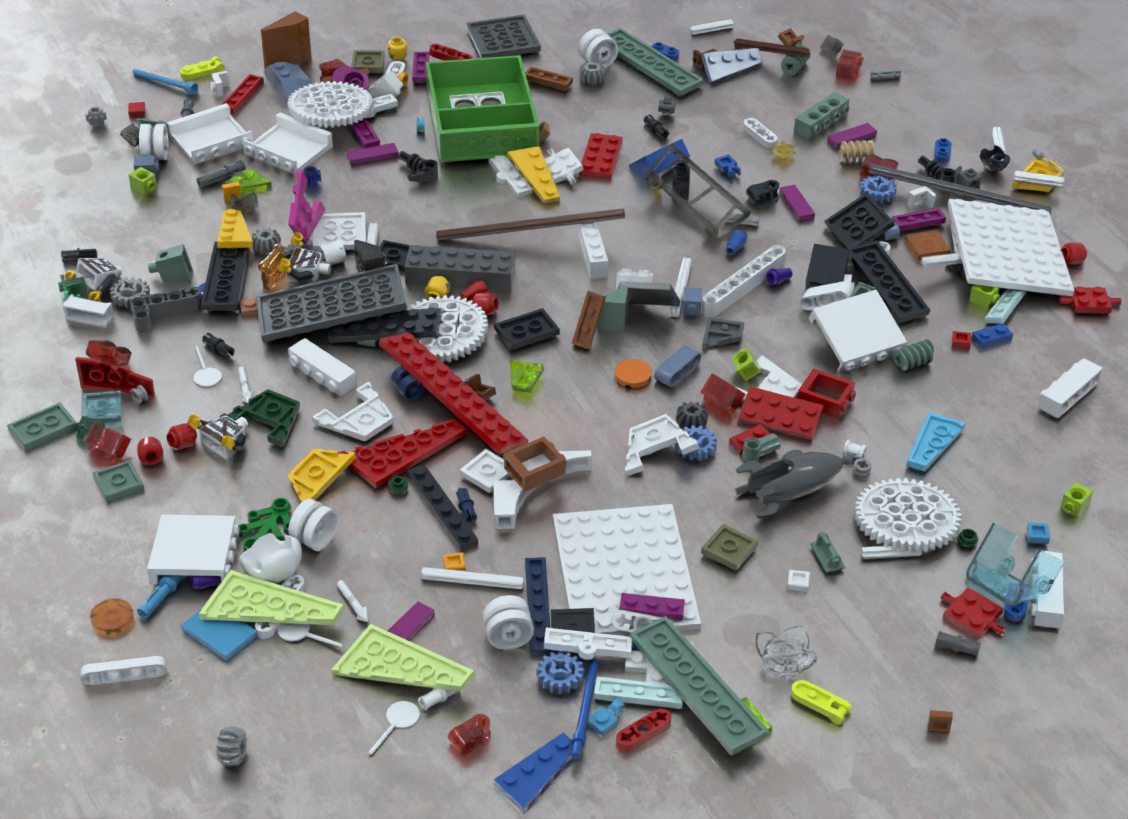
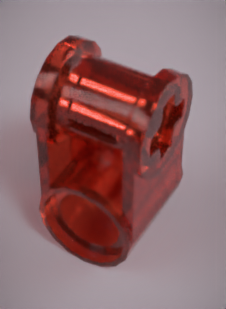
M340 59L321 63L319 65L321 70L320 81L322 78L333 76L337 68L348 65Z
M484 714L474 715L471 719L454 727L449 732L447 738L461 755H467L490 740V719Z

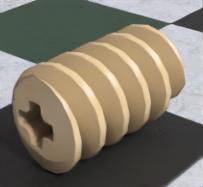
M863 140L861 143L860 141H855V143L849 141L848 144L846 141H843L839 151L840 162H843L844 157L847 162H849L850 157H852L853 162L856 161L857 157H859L860 161L863 160V157L866 158V161H869L870 156L874 161L876 155L872 140L868 142Z

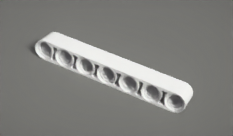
M780 245L772 246L703 296L702 314L705 317L711 318L717 316L765 281L766 273L770 269L783 268L785 265L786 249Z

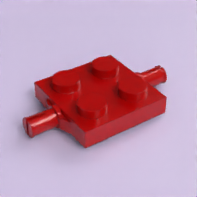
M1077 286L1073 287V296L1059 297V304H1070L1074 308L1075 313H1111L1112 305H1121L1122 303L1121 298L1109 297L1106 289L1102 287Z
M967 587L957 597H953L947 592L941 595V600L950 604L944 611L943 618L975 638L979 639L989 630H993L1001 636L1005 633L1006 628L996 623V620L1003 613V608L971 588Z

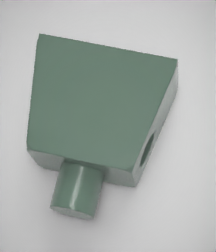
M184 244L157 252L155 262L148 263L149 272H159L161 280L164 282H191L193 268Z

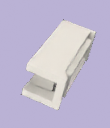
M71 294L63 304L66 320L106 328L114 317L111 302L101 303L73 297Z

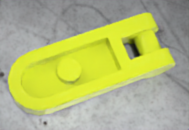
M214 56L209 61L185 65L180 69V75L184 80H191L211 75L212 73L222 72L225 66L219 57Z
M799 680L792 685L791 696L794 700L829 717L834 724L840 725L845 719L844 715L849 714L852 710V705L848 701L808 681Z

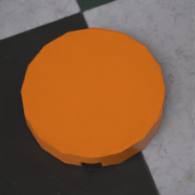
M623 360L615 367V379L624 387L628 385L631 388H640L650 382L652 369L650 365L642 360Z

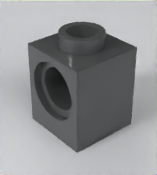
M973 168L958 172L957 184L980 189L982 176Z

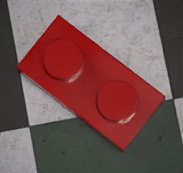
M760 424L730 437L729 444L741 455L744 441L747 438L759 439L770 433Z

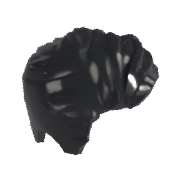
M994 145L992 150L984 148L979 153L983 166L990 172L1002 171L1010 162L1009 155L1005 154V151L997 145Z

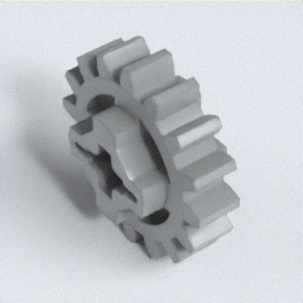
M126 277L125 280H118V284L113 283V287L110 288L111 300H113L114 304L118 303L119 307L125 305L128 308L133 298L150 295L149 284H147L146 280L142 281L141 278L135 280V277H132L128 280Z

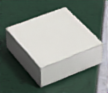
M789 570L787 590L808 592L810 572Z

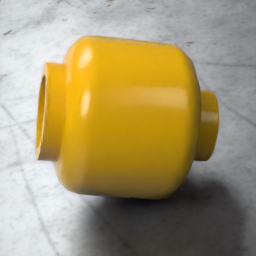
M394 37L388 42L387 51L389 58L394 61H401L407 57V42L401 37Z
M442 276L432 277L425 288V294L428 300L430 297L436 299L438 295L440 298H443L444 295L448 296L451 285Z

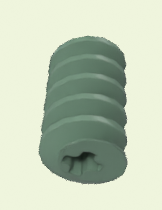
M796 45V47L807 48L804 45ZM786 55L781 62L782 71L790 76L796 75L810 58V55L807 58Z
M926 339L893 350L892 358L896 366H899L902 371H906L908 368L912 369L914 366L918 367L920 364L924 365L927 362H932L934 347L931 341Z

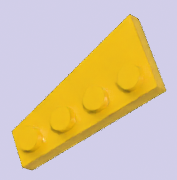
M539 146L507 152L509 160L515 163L516 169L521 171L524 179L531 184L532 190L543 204L560 201L559 192Z
M235 209L223 211L217 240L218 248H253V241L241 211H236Z

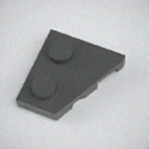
M708 317L702 348L706 349L741 341L744 322Z

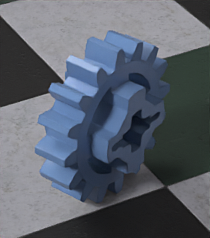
M867 176V179L863 178L860 183V194L867 192L875 202L879 200L881 203L883 200L890 201V198L893 199L894 195H896L897 184L894 183V180H888L889 178Z
M692 425L691 429L684 427V431L689 434L690 438L697 441L700 449L684 454L683 458L690 456V460L697 458L700 461L701 457L708 459V454L713 456L714 451L717 449V437H714V432L709 433V428L703 430L702 426L695 428ZM675 443L677 453H682L679 444Z
M559 651L558 655L550 652V657L544 655L543 661L538 662V683H543V689L550 687L551 693L554 690H558L559 694L562 693V690L570 693L571 687L577 689L578 683L582 684L584 677L582 661L578 662L577 656L571 658L570 652L566 655H563L562 651Z

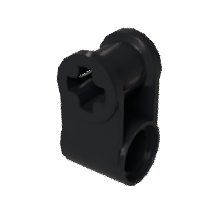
M776 180L753 184L747 188L746 195L755 206L776 202L779 198L777 190L780 184Z

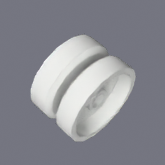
M593 29L587 32L580 40L578 52L588 63L596 61L597 63H602V66L607 68L618 55V45L602 29Z
M141 124L139 131L141 156L155 155L157 160L168 159L169 140L166 124H156L154 130L151 124Z
M307 499L296 508L291 517L288 528L289 536L298 539L301 544H305L306 547L314 551L323 550L335 536L339 524V514L336 510L323 506L314 499Z
M512 595L501 596L485 606L483 621L488 641L492 646L497 649L510 650L521 647L531 640L534 634V626L530 617L529 606L524 599Z

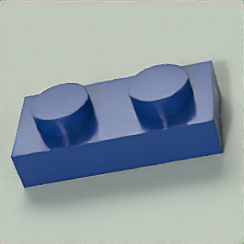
M1003 323L974 331L971 338L982 349L1012 340L1013 333Z

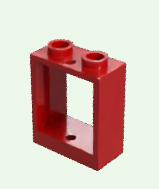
M813 368L799 388L797 399L823 405V414L839 419L842 413L847 412L850 401L853 402L856 397V391H854L855 383ZM818 386L838 393L841 397L839 400H835L814 391Z

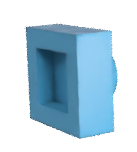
M1028 522L1026 527L1028 543L1049 544L1050 533L1048 524Z

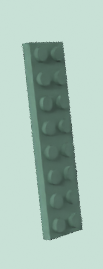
M619 28L607 33L618 45V57L679 96L703 85L704 80L624 29Z
M666 616L630 633L632 642L730 755L768 737L769 731Z

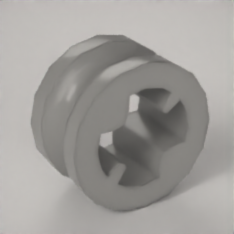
M138 385L137 389H131L132 398L137 404L142 403V400H148L147 392L142 385Z
M865 458L855 460L853 473L858 477L869 476L871 462Z

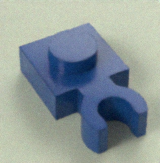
M729 154L715 158L714 164L723 173L728 172L730 178H733L734 173H737L739 176L741 175V168L737 166V162Z

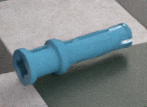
M166 575L161 577L158 587L137 609L138 615L143 619H148L164 598L177 589L179 582L187 578V575Z

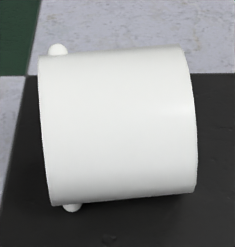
M340 240L319 245L317 248L318 253L322 254L323 263L331 264L332 266L346 261V252Z

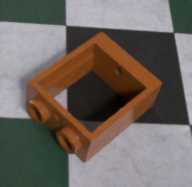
M541 437L503 454L504 469L524 492L565 474L567 464L565 456L560 454L555 449L554 444L545 437ZM544 454L550 460L549 463L531 471H528L522 464V462Z

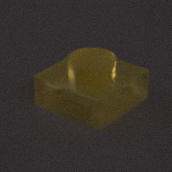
M782 141L773 148L772 154L786 160L795 153L796 147Z

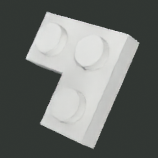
M631 650V657L626 658L625 672L646 674V682L668 685V682L641 651Z

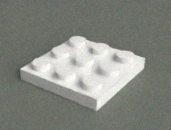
M365 212L323 214L313 231V250L318 251L319 245L335 240H340L345 250H361L360 247L365 249Z

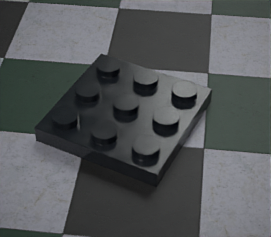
M867 192L824 221L825 225L846 249L870 243L895 226L894 221Z

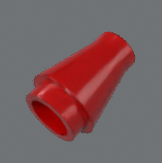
M476 280L468 288L460 292L462 299L467 298L468 301L472 300L476 293L488 292V289L483 280Z

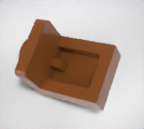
M789 28L781 32L778 38L784 45L796 46L802 45V40L805 36L800 35L797 37L794 31Z

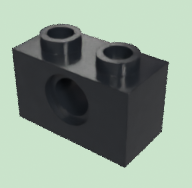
M673 163L672 199L689 200L690 163Z

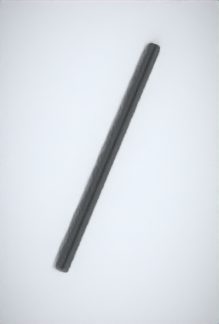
M870 164L869 173L990 203L1003 206L1010 205L1018 208L1026 207L1033 210L1042 209L1049 212V214L1052 211L1050 206L877 164Z

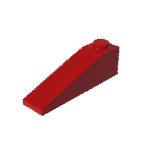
M76 357L75 359L81 388L131 393L132 388L137 389L138 385H142L147 395H155L153 379L102 360Z

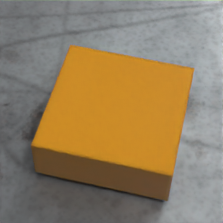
M239 182L222 185L225 202L241 199Z
M463 552L443 555L444 569L466 571Z

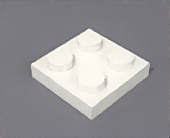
M487 449L460 469V476L488 493L493 491V481L507 480L510 477L504 469V459Z

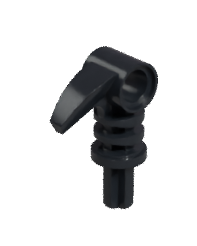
M400 151L398 159L406 162L407 168L418 172L408 175L409 181L433 182L438 179L437 161L423 159L416 153L410 155Z
M924 155L918 159V163L925 168L927 175L934 179L957 183L958 172L962 171V166L953 170L943 167L937 160L930 161Z

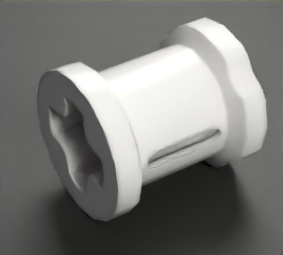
M848 439L843 449V455L850 454L854 458H864L867 445L861 446L852 443Z

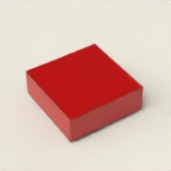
M145 102L129 103V117L145 116Z
M953 331L951 348L970 350L971 333Z

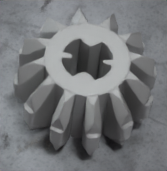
M590 61L580 66L579 77L584 84L588 83V85L593 84L595 86L604 81L606 70L602 63Z
M263 228L262 230H256V233L252 234L253 250L256 253L270 255V253H276V250H279L281 237L276 230Z
M234 726L225 727L220 731V736L217 737V760L227 766L239 765L243 762L246 755L248 740L246 732L242 728Z

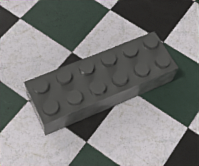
M410 245L404 267L405 284L427 285L432 277L442 276L447 279L451 287L468 288L476 280H483L487 289L511 291L515 273V252Z

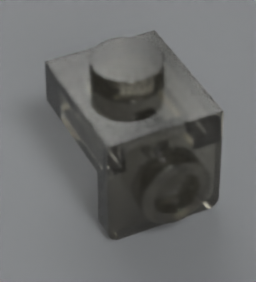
M827 35L820 49L836 57L844 44L839 39Z
M132 123L124 128L120 135L134 148L139 145L140 130Z
M254 192L241 199H238L233 193L231 194L230 205L232 209L241 211L243 215L258 207V199Z

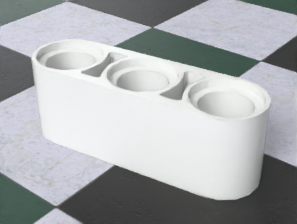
M843 281L809 288L800 301L801 307L807 311H812L813 308L850 298L853 293V286L849 282Z

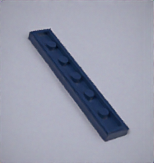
M546 557L525 558L527 604L534 626V634L530 640V656H550L552 650L544 649L546 628H551Z

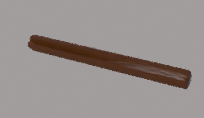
M736 39L733 42L736 48H759V51L806 58L810 55L809 48L745 39Z

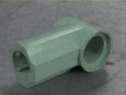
M774 433L759 439L747 438L743 446V461L746 463L749 461L758 462L760 456L780 449L778 436Z

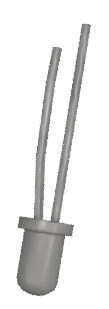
M1036 149L1032 151V154L1035 157H1037L1038 160H1043L1045 163H1047L1048 165H1050L1051 167H1053L1054 169L1063 174V172H1061L1060 170H1058L1042 158L1044 156L1060 166L1059 163L1045 156L1043 152H1039Z

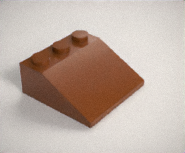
M295 11L261 29L265 69L276 62L300 65L312 58L308 17Z

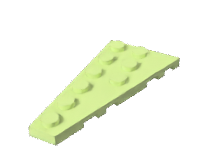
M230 570L199 612L200 620L334 625L344 611L343 604Z
M372 624L367 627L331 669L333 675L460 692H463L475 677L473 670Z

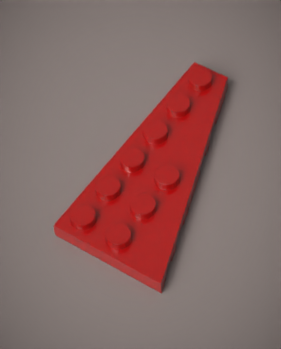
M455 419L434 424L427 430H414L413 434L404 436V434L375 441L372 446L365 448L358 446L355 447L354 451H351L355 453L356 459L349 467L374 488H378L391 478L398 476L465 436L467 430ZM345 450L338 452V454H348Z

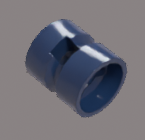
M401 366L392 373L391 382L406 400H415L424 392L425 387L404 367Z

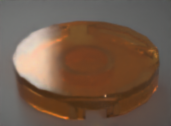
M110 598L94 606L91 610L90 620L92 627L97 632L111 635L110 632H116L117 634L129 628L133 622L134 613L132 606L127 601L119 598Z

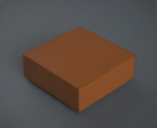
M930 710L927 730L950 732L953 712Z

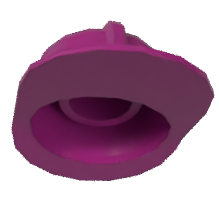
M341 66L333 73L332 78L336 83L340 81L342 84L348 82V85H358L359 88L363 87L364 90H367L369 86L367 75L350 66Z

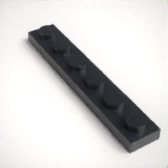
M425 464L406 470L407 477L459 551L478 545V538Z

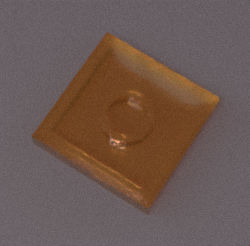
M938 230L905 235V241L917 260H922L923 257L951 254V249Z

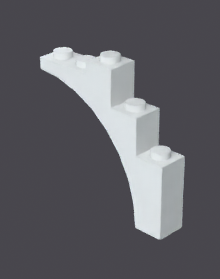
M591 450L558 451L565 456L567 461L565 474L591 470ZM544 454L532 458L531 463L522 464L528 471H531L549 463L550 460ZM514 479L493 481L495 529H515L516 516L521 504L537 487L524 492Z

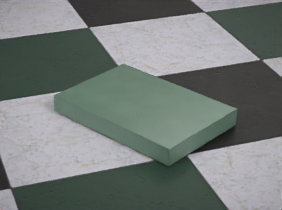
M59 402L8 424L7 427L24 451H27L77 429L78 424Z

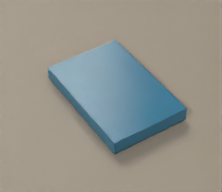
M201 610L181 624V628L185 633L225 661L229 660L258 636L257 631L243 621L200 620L199 612Z

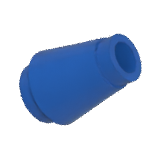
M741 230L732 232L726 252L734 255L747 242V235Z

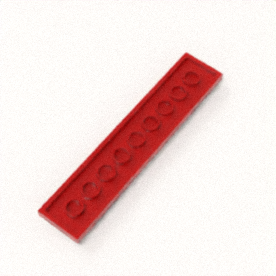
M407 332L380 339L379 346L498 454L509 452L528 443L529 440L473 391L471 387L465 385L459 376L453 373L448 366L444 365L423 344L415 339L412 334Z

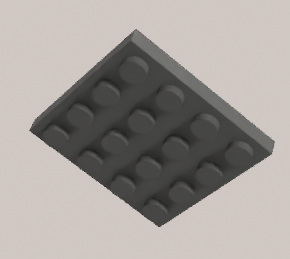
M525 14L466 23V29L480 58L504 57L541 51V45Z

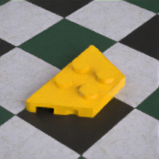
M1044 156L1042 159L1063 172V174L1043 160H1038L1037 157L1023 170V172L1063 177L1064 170L1060 166H1057L1052 160H1046ZM1015 180L1012 183V188L1049 192L1054 187Z
M313 449L288 474L289 481L301 503L307 499L316 500L356 459L355 453L349 451L348 454H338L337 450L324 451L323 449Z

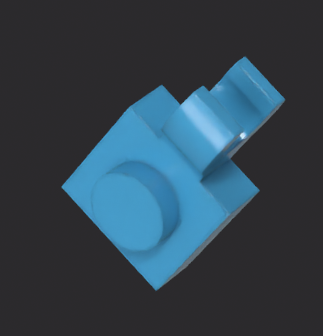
M617 698L611 703L608 710L602 706L588 717L587 725L603 737L618 725L617 717L624 713V710L621 708L624 706V702Z

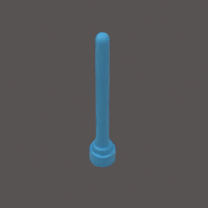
M138 69L133 70V74L136 76L182 88L191 95H195L198 91V84L196 82L189 81L184 83Z

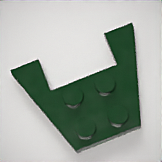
M267 389L249 399L248 403L244 406L238 405L233 408V412L227 415L224 413L219 418L228 416L236 421L240 417L245 418L247 416L272 426L275 429L267 436L268 442L283 447L300 409V402Z

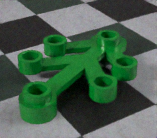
M277 498L273 501L271 507L248 512L249 523L239 525V536L247 537L250 535V531L260 530L254 538H248L243 542L244 552L251 548L258 538L268 534L270 530L278 540L285 541V536L282 535L276 521L281 517L284 523V533L289 535L288 528L291 519L288 513L291 511V504L287 499ZM270 515L269 518L260 520V517Z

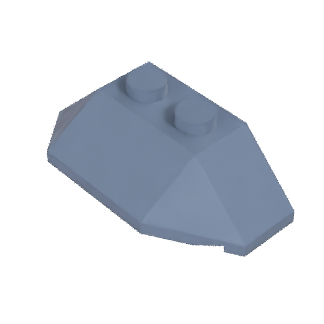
M276 62L269 65L264 71L265 76L287 104L291 93H295V90H299L298 88H303V86L309 87V84H311V80L295 64Z

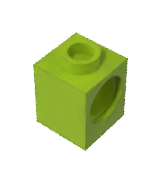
M142 167L128 174L130 188L144 196L157 188L155 174Z
M974 284L971 288L969 301L989 309L1000 297L998 294L999 287Z
M748 347L731 356L737 371L745 381L762 372L756 357Z
M1075 482L1064 493L1060 509L1078 518L1090 505L1093 490Z

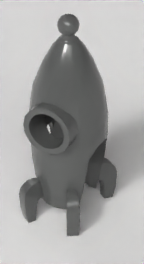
M795 449L787 452L781 460L763 468L759 462L749 461L736 469L737 474L744 472L752 473L748 478V484L735 488L737 495L748 491L750 493L756 492L757 497H762L761 505H766V508L755 513L756 518L772 516L779 508L778 503L798 499L823 488L840 472L843 464H852L853 457L850 454H845L840 458L829 453H802L800 450Z

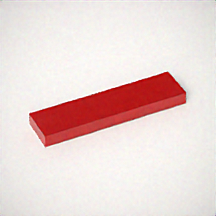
M249 74L221 105L227 103L230 107V114L234 115L263 84L264 78Z

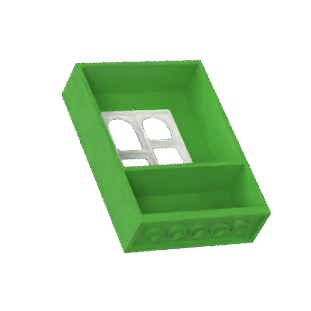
M521 55L426 62L427 93L441 162L488 159L503 155L507 157V152L539 146V123ZM488 98H494L499 100L501 104L482 106L481 102ZM462 100H468L475 104V106L455 108V104Z

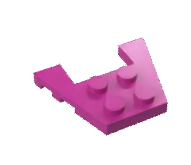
M296 171L295 177H298L297 185L293 186L295 202H291L288 225L294 234L295 232L301 233L303 236L301 242L307 244L325 212V207L320 200H314L312 208L310 207L309 202L303 196L308 179L303 171Z

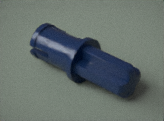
M458 488L456 495L459 501V509L463 512L465 521L472 523L471 516L474 521L477 520V514L473 507L474 501L470 499L466 488Z

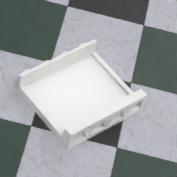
M227 103L167 122L169 137L193 165L244 149V139L253 142L252 131L246 132L230 115V107Z
M278 113L276 115L277 124L255 141L243 140L244 154L294 175L296 171H302L333 147L331 132L311 124L306 125V122L301 123V120L297 121L296 118L283 113Z
M877 290L813 308L809 317L811 324L818 323L839 360L838 372L843 370L849 371L859 365L865 366L875 360L881 361L891 356L893 350L905 347L907 344L905 337Z
M161 515L147 568L149 585H158L160 575L221 576L222 582L231 570L230 563L234 561L233 550H236L237 547L236 536H239L240 527L239 524H236L235 516Z

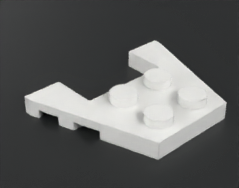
M761 355L757 362L762 371L761 374L767 377L758 388L797 398L798 390L802 384ZM734 387L727 395L726 402L734 403V401L744 403L748 392Z
M367 382L356 389V396L365 402L340 418L324 409L313 416L312 421L316 425L367 441L393 424L394 417L384 402L380 401L379 395L376 391L374 392L372 385Z
M667 414L630 428L629 452L626 456L627 466H625L627 476L644 471L640 459L644 455H650L675 443L679 444L684 455L700 449L695 439L690 438L686 431L681 430L679 425Z

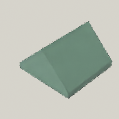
M623 286L605 295L606 299L597 326L598 330L624 332L627 316V286Z

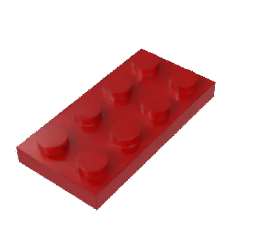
M591 133L581 162L584 170L579 172V176L611 180L623 143V137Z
M750 386L738 416V421L754 426L761 424L766 429L812 441L823 412V405Z

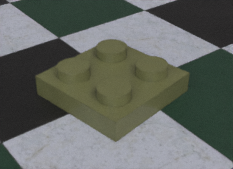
M354 50L351 67L357 70L368 68L369 73L374 74L383 73L385 51Z
M722 524L702 546L701 554L731 569L737 570L756 549L758 540Z

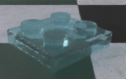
M121 390L82 394V425L121 422Z

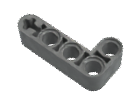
M188 287L133 298L130 301L136 331L143 333L151 330V319L200 310L201 290L198 287Z

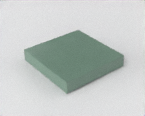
M131 460L92 472L93 478L106 502L144 490V484Z

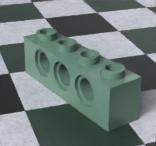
M833 92L795 118L794 132L808 139L812 138L849 112L850 99Z

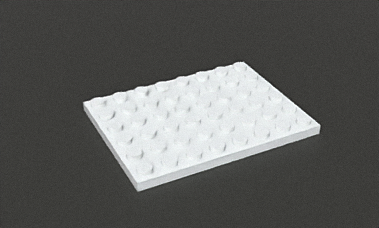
M949 199L948 208L968 284L1073 296V284L1062 251H1060V244L1049 212L1042 209L1033 210L1026 207L1018 208L1010 205L1002 206L994 203L986 204L978 201Z
M673 504L553 514V525L568 609L594 608L595 633L630 636L631 632L618 630L611 622L613 613L619 610L621 593L685 599L683 621H670L679 631L701 629V620ZM621 614L620 618H616L619 626L626 622L630 623L629 628H632V620L625 619L623 614ZM639 619L636 624L637 628L648 625L647 619Z

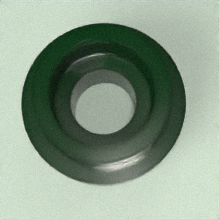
M396 476L389 480L388 487L392 493L402 494L408 487V481L404 477Z
M963 529L958 534L957 540L964 547H974L978 543V536L972 529Z

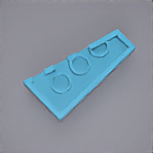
M928 412L907 459L906 466L926 471L964 430L966 422Z

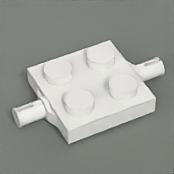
M569 148L555 153L553 149H548L547 154L550 157H547L545 161L554 183L557 184L568 180L571 185H574L577 180L573 176L584 170L582 164Z

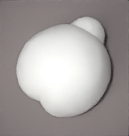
M268 533L258 538L251 548L242 553L239 559L240 565L252 577L275 584L288 579L299 566L302 555L301 544L294 537L284 535L285 541H280L274 534Z

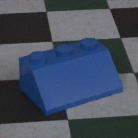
M680 139L642 157L628 166L646 179L651 176L653 179L657 175H661L660 171L662 170L665 173L672 170L673 163H686L685 159L691 156L683 140Z

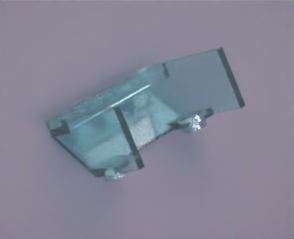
M993 522L967 568V579L1010 606H1016L1046 595L1065 562L1038 549L1022 580L1010 574L1014 568L1015 559L1009 552L1019 535Z

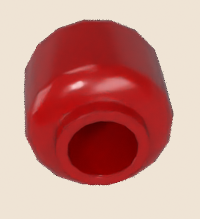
M1067 242L1060 250L1067 265H1081L1087 257V250L1082 243Z
M492 292L476 293L472 299L473 304L477 303L478 307H482V311H485L486 316L493 315L499 308L498 298Z
M188 423L172 426L166 435L167 443L175 450L191 448L197 438L196 430Z
M155 437L141 439L137 445L139 460L148 466L158 464L163 458L161 442Z

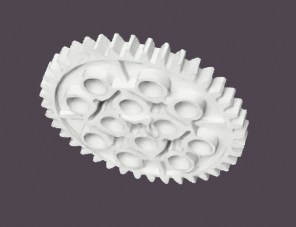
M327 81L320 84L315 82V85L303 86V88L295 90V93H291L288 99V110L293 118H297V121L301 120V123L306 122V125L312 124V126L318 125V127L324 125L325 128L328 126L334 128L335 125L338 127L341 125L347 126V123L353 125V122L358 123V120L362 121L363 118H367V115H370L373 109L372 95L367 93V90H364L363 87L359 88L358 85H348V82L342 84L341 81L339 83Z
M438 295L436 299L432 297L428 301L423 299L422 303L416 301L417 305L410 304V308L405 309L441 308L442 317L437 337L415 339L423 344L442 363L446 359L448 362H451V358L458 360V356L464 358V353L471 354V350L476 351V346L480 347L481 342H484V338L487 337L488 320L485 311H482V307H478L477 303L473 304L472 300L467 302V298L461 300L460 296L454 299L453 295L450 298H447L446 295L440 298Z
M897 478L895 482L889 479L888 483L881 480V484L875 482L874 486L869 485L868 489L864 488L863 492H860L854 509L857 526H860L861 531H865V536L871 535L870 540L877 539V544L884 542V547L892 545V550L899 547L900 551H903L904 548L908 552L915 549L917 553H919L920 549L927 552L928 548L935 550V546L942 548V544L948 545V541H953V537H956L957 533H959L962 514L960 513L961 509L958 508V503H954L955 499L950 498V494H944V490L937 491L938 486L931 488V483L923 485V481L916 483L915 479L908 482L907 478L904 481Z

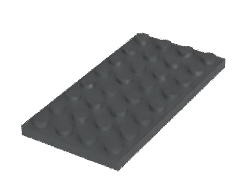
M397 264L256 296L263 342L407 309Z

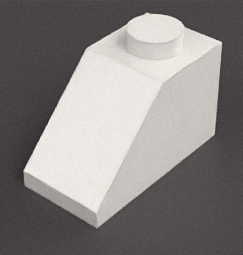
M390 70L370 85L367 93H370L375 98L388 94L397 97L401 93L400 88L403 86V83Z

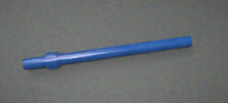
M592 659L589 664L577 728L572 737L571 743L573 748L571 757L573 759L580 758L582 747H584L586 741L585 729L599 664L595 659Z

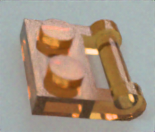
M279 243L273 246L272 252L258 265V269L262 272L263 289L271 290L283 275L278 267L281 259L285 258L284 247Z

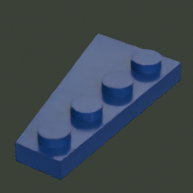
M563 732L496 777L494 785L524 813L532 800H536L541 794V790L553 781L554 775L559 770H562L572 759V740Z

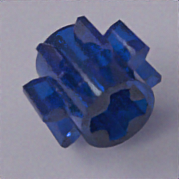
M314 166L305 167L303 172L308 179L306 186H316L318 182H321L320 170H317Z

